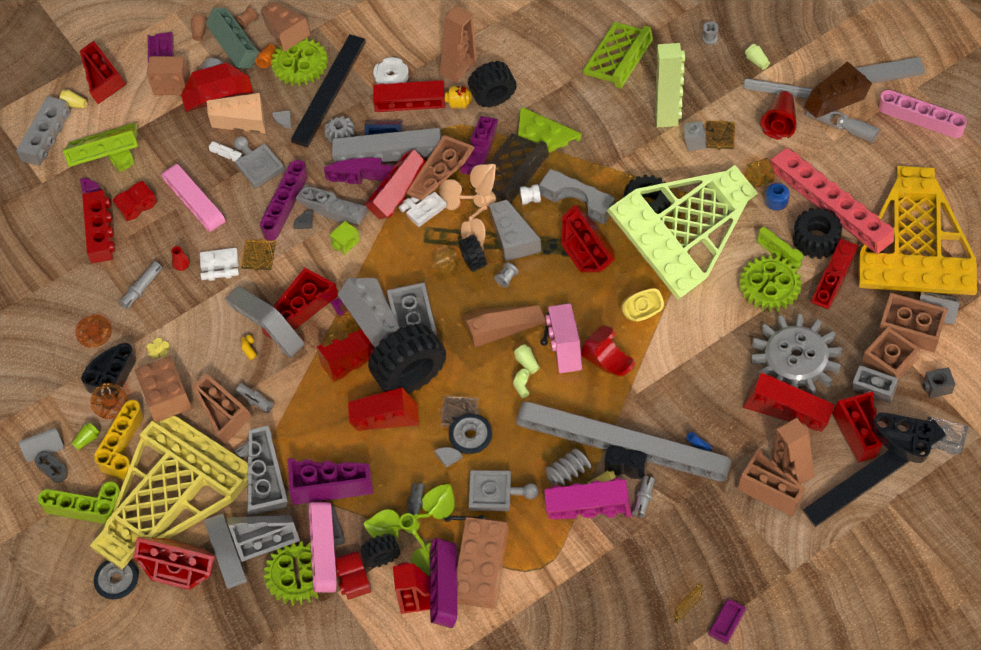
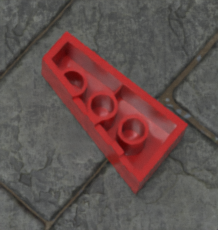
M305 267L273 307L295 330L338 297L336 284ZM262 328L263 334L271 338L266 330Z
M761 372L749 388L742 408L788 422L797 418L807 428L822 432L829 423L835 404Z

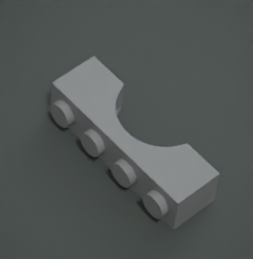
M552 169L549 170L539 184L540 196L555 203L564 198H577L583 201L588 208V217L601 224L606 223L610 217L607 210L615 204V198L610 194L598 191L592 186H587L577 179L569 178L563 173Z

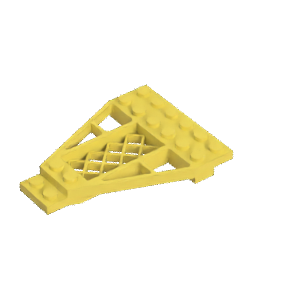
M175 415L157 423L151 421L139 435L140 441L119 493L114 511L107 520L103 531L90 545L91 549L123 570L133 558L137 537L170 539L231 504L248 485V463ZM145 446H149L163 456L147 475L137 469ZM176 465L177 472L166 473L168 466ZM136 474L143 480L126 498L133 476ZM191 475L192 482L181 483V476ZM177 477L178 484L167 486L166 479ZM163 480L164 487L153 488L155 481ZM205 485L225 497L203 511H199L189 504ZM188 488V489L182 494V489ZM178 490L179 497L168 498V491ZM164 492L165 499L154 501L153 494ZM150 495V502L140 503L142 496ZM175 503L169 510V504ZM165 505L166 512L155 514V506ZM151 507L150 515L141 516L140 509ZM184 509H188L195 514L165 532ZM137 510V517L127 518L126 514L129 511ZM160 518H162V519L157 523V525H156V520H155V519H160ZM152 520L151 528L142 529L141 522ZM138 522V529L132 526L131 523Z

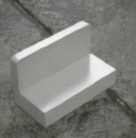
M921 291L919 301L948 309L944 323L955 324L960 298Z

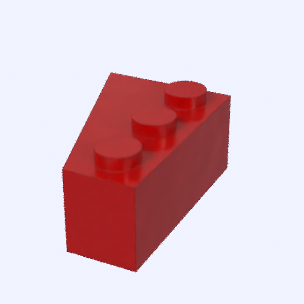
M94 41L80 50L83 67L86 72V80L90 88L89 92L97 104H100L126 85L118 71Z
M873 391L839 400L832 412L858 463L876 458L883 446L871 430L872 422L877 414L876 407H874Z

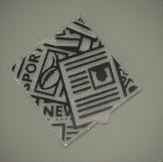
M444 396L443 408L441 409V426L450 427L458 417L465 414L479 415V411H477L479 398Z

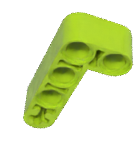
M106 482L102 485L98 498L45 489L39 493L37 500L43 511L47 514L106 524L114 511L120 489L115 482Z

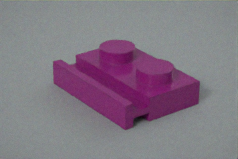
M172 32L155 34V36L148 35V62L149 56L174 57V36Z

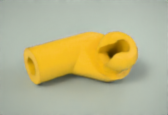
M250 334L246 335V337L243 336L240 340L241 349L247 358L252 361L258 356L250 345L254 343V339Z

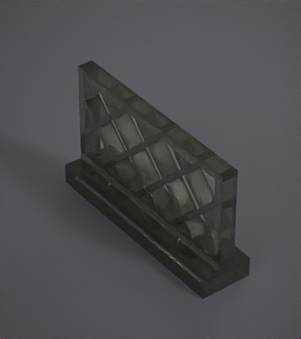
M515 134L509 136L487 163L500 167V170L495 171V177L502 175V180L494 181L493 187L504 184L500 192L492 188L495 197L502 199V201L508 200L510 204L520 193L519 187L525 186L549 156L547 143L543 141L536 143ZM513 141L520 143V145L510 148ZM530 147L534 148L532 152H524V149ZM522 150L523 154L512 157V152ZM510 154V158L500 160L502 155ZM524 159L522 164L514 165L515 161ZM512 162L513 167L502 169L501 165ZM514 172L512 177L504 178V174Z

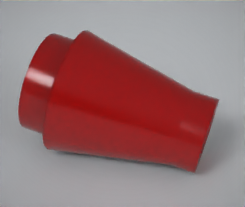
M180 246L173 247L171 249L172 267L178 271L186 270L190 264L189 257Z

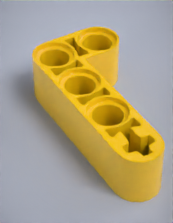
M129 400L123 405L94 454V461L101 472L121 480H125L130 467V462L123 453L144 419L142 408L136 400Z

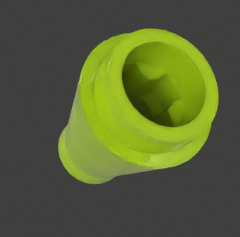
M88 422L86 425H83L71 443L80 451L83 447L97 439L100 432Z

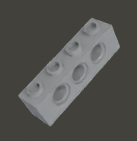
M46 97L16 150L22 162L40 166L43 160L46 159L50 147L55 143V138L61 132L66 119L70 116V109L65 100Z

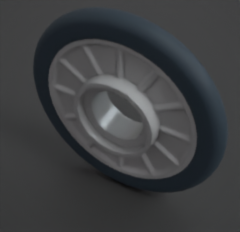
M465 414L458 417L449 429V440L452 446L465 454L481 452L489 445L492 439V428L489 422L477 414ZM468 430H474L476 435L468 438L465 436V433Z
M107 560L98 567L94 575L96 591L102 597L112 600L121 599L130 594L138 582V571L131 561L121 570ZM115 574H120V581L112 583L111 577Z

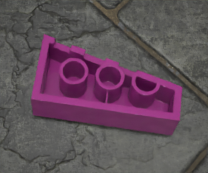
M288 458L289 492L293 505L373 494L372 475L369 464L350 462L334 464L332 461L318 463L304 459L303 462Z

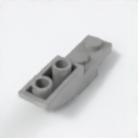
M307 185L302 188L296 197V200L307 208L338 223L346 221L359 225L368 213L366 206L336 198L332 192Z

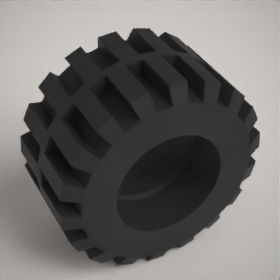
M491 61L476 68L468 79L469 89L477 104L482 107L489 108L504 103L511 98V95L515 93L514 90L517 88V83L508 65L500 61Z
M643 175V177L637 176L635 180L631 179L629 184L625 186L624 197L635 189L666 182H662L661 178L656 179L654 175H651V177H647V175ZM661 190L641 194L643 198L648 197L655 200L648 204L656 214H660L670 207V201Z
M819 207L816 210L809 208L808 212L806 210L803 211L802 215L799 214L795 221L793 232L794 246H797V249L800 252L802 251L804 256L809 255L812 259L814 257L822 259V256L827 258L830 256V253L834 254L842 235V223H840L839 217L835 218L836 214L834 212L829 213L828 209L821 210ZM817 230L823 232L826 235L815 236L811 234L810 231Z

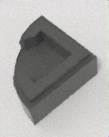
M307 210L296 218L293 224L294 229H312L313 210Z

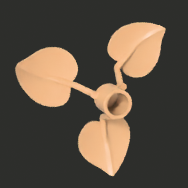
M481 164L472 169L470 181L472 186L476 188L475 192H477L474 196L460 195L462 187L456 180H445L439 186V196L447 203L446 209H457L460 205V199H474V203L481 207L469 217V221L462 223L461 236L464 239L474 235L482 249L486 235L485 226L480 219L474 217L483 210H487V206L496 201L495 194L492 192L495 179V164Z

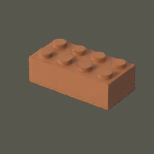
M466 517L457 567V604L496 609L509 534L507 522Z

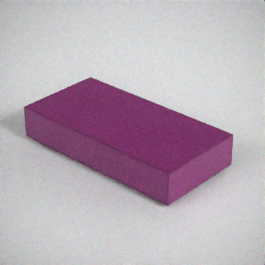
M727 599L708 636L727 645L745 614L746 607Z

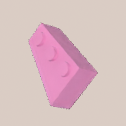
M571 303L548 307L549 315H545L546 324L550 326L548 327L549 338L553 339L551 340L552 352L555 351L559 373L582 370L580 340Z

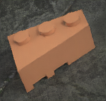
M207 373L193 386L218 437L226 444L252 415L246 407Z
M759 448L742 473L738 486L739 491L792 517L800 506L805 492V488L787 472H782L777 467V463L766 458L763 455V451Z

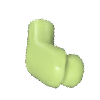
M521 369L517 372L513 380V385L521 398L529 395V391L525 386L530 375L527 369Z

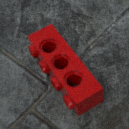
M104 190L82 194L86 248L90 262L92 264L113 260L115 244L111 240V237H114L113 227L110 226V222H113L111 211H109L111 207L110 197H106Z

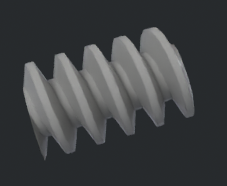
M573 449L571 454L567 453L565 458L561 457L558 459V462L552 463V467H546L545 472L552 486H558V483L565 486L564 479L571 482V474L577 478V470L584 473L583 466L585 465L590 469L591 464L578 449Z

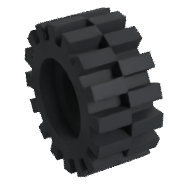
M474 235L458 241L461 255L470 271L474 272L487 266L483 249Z
M383 534L382 537L378 535L375 539L371 538L369 542H364L360 549L365 565L372 568L376 566L381 567L382 564L387 565L388 562H393L400 555V549L395 536L391 534L387 536Z

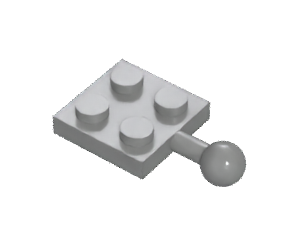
M239 136L234 140L235 148L246 154L236 160L235 165L255 189L285 171L283 164L266 144L252 151L248 147V140L245 137Z
M471 470L469 510L510 511V495H524L525 498L531 500L535 499L539 493L538 487L533 483L526 484L524 487H511V471Z

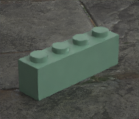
M213 8L205 23L237 68L251 69L259 51L227 8Z

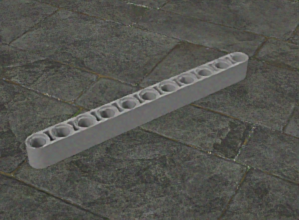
M531 402L521 403L516 418V423L524 428L607 450L609 446H619L627 451H642L647 454V462L720 482L727 480L732 463L731 459L724 455Z

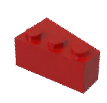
M362 329L347 334L348 338L341 341L334 339L332 344L323 347L322 344L316 346L321 366L333 382L344 378L349 372L359 369L364 363L369 361L370 354L373 353L375 347Z
M403 388L348 402L349 423L357 431L419 425L418 404Z
M403 562L393 566L395 592L401 614L430 610V577L414 563Z

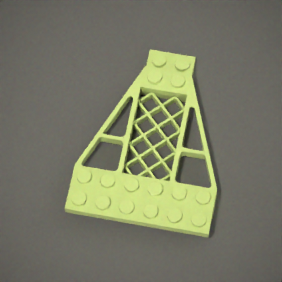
M736 165L723 172L635 189L611 206L607 212L676 299L679 300L709 276L747 202L758 193ZM702 182V184L681 199H677L670 191V188ZM661 190L671 202V206L660 214H656L641 194ZM699 192V198L692 197ZM704 193L711 194V201L703 199ZM686 201V208L680 207ZM691 202L699 203L698 210L690 209ZM703 204L711 206V213L703 211ZM715 207L723 208V215L715 214ZM673 211V217L666 216ZM678 211L686 213L685 220L677 218ZM690 214L698 215V222L690 221ZM702 216L710 218V225L702 223ZM715 219L721 220L715 224ZM732 219L718 248H716L708 236ZM664 221L673 222L672 229H668ZM677 223L685 225V232L677 231ZM689 226L697 227V234L689 233ZM702 229H707V231L702 234ZM676 236L684 237V244H680ZM689 238L695 239V240L692 241L690 244H688V243H689ZM699 242L704 243L713 255L704 273L687 252Z

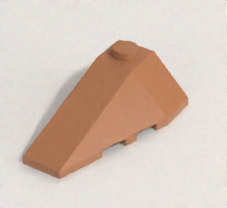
M539 305L478 309L461 315L475 348L546 323Z

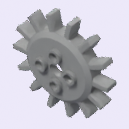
M798 314L795 326H787L784 317L779 316L778 327L780 329L775 332L766 324L762 326V333L769 338L768 342L754 338L752 347L764 350L765 353L752 355L751 364H766L765 368L758 371V376L761 372L767 375L772 374L776 379L798 388L797 386L805 385L808 393L815 395L816 387L813 382L817 379L826 387L831 386L832 379L824 373L825 369L835 373L840 372L841 364L829 361L828 358L841 356L842 347H827V344L834 340L835 333L832 331L821 337L817 333L821 321L818 319L809 329L802 326V314ZM800 350L802 355L795 356L792 354V351ZM812 353L814 356L810 357L807 354ZM790 361H796V364H792Z

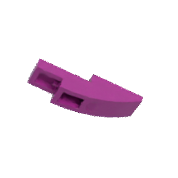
M480 116L471 137V145L474 146V150L467 161L461 166V173L470 175L475 166L486 164L494 140L498 119Z
M355 158L325 166L324 173L326 180L331 182L362 184L363 179L383 181L394 166L383 165L382 158Z

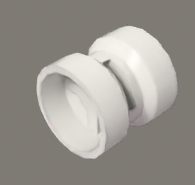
M534 184L530 188L526 186L519 187L522 205H527L531 201L534 203L541 202L538 184Z

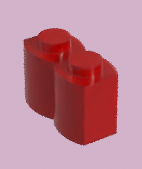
M144 181L134 184L128 191L118 194L112 200L116 209L126 221L136 219L141 212L153 208L157 203L155 195Z
M359 551L335 558L336 578L341 577L342 580L341 583H338L342 595L346 594L347 599L350 600L371 593Z

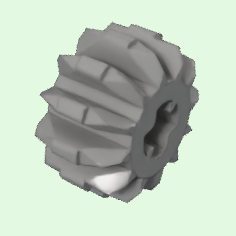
M343 115L340 118L335 116L334 120L329 119L328 123L325 124L324 133L328 141L333 143V139L354 137L355 128L349 118L345 119Z

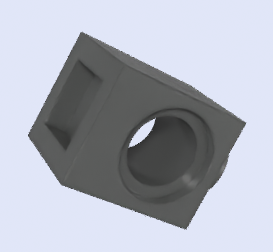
M949 367L926 372L924 380H922V387L928 393L929 398L953 393L955 381Z

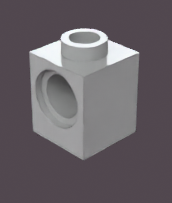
M703 121L684 123L685 141L688 151L706 149V132Z

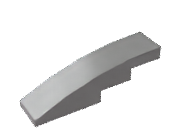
M223 513L204 520L227 589L247 582Z

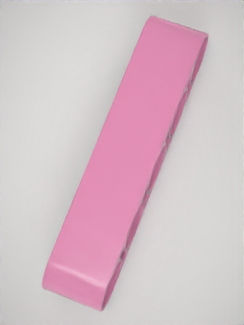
M885 90L881 93L878 108L884 114L953 138H959L964 134L967 120L965 116L892 90Z
M177 163L161 173L167 185L209 232H212L226 222L221 212Z
M310 502L309 526L314 593L336 592L331 502Z

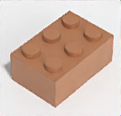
M890 293L878 336L887 327H890L920 349L935 353L948 309Z
M171 355L134 369L155 423L192 409Z

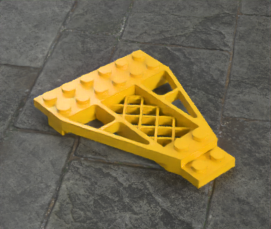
M897 166L896 182L878 216L882 220L893 200V254L866 252L868 247L864 244L858 259L859 288L976 295V257L937 179H935V168ZM906 202L911 208L906 210L901 205ZM925 203L930 209L924 211L920 206ZM940 203L955 233L943 232L941 230ZM915 210L921 215L917 219L911 215ZM907 218L912 223L906 226L902 220ZM926 219L931 224L925 227L921 221ZM917 226L921 232L915 234L911 229ZM933 227H935V235L930 231ZM905 233L912 238L908 242L901 237ZM924 234L931 239L927 243L920 238ZM941 240L960 241L968 258L943 257L941 255ZM915 241L922 246L918 250L911 246ZM933 243H935V250L930 247ZM907 249V250L910 251L912 254H911V255H904V254H902L901 252H902L903 250ZM926 250L931 256H923L920 253Z

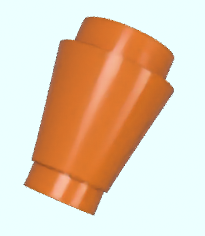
M268 44L259 52L255 62L260 68L265 69L271 66L272 54H275L276 47L273 44Z

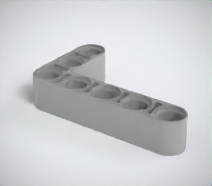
M236 287L225 298L226 302L234 310L265 329L289 358H292L305 345L274 307L244 288Z

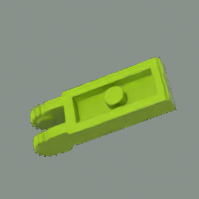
M763 226L759 230L757 243L775 257L779 256L780 261L786 258L787 265L793 263V269H800L804 258L803 254L798 249H792L788 243L782 241L772 231Z

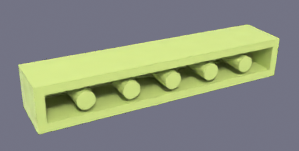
M680 43L658 44L655 99L657 128L678 126V119H682L685 51L681 50Z

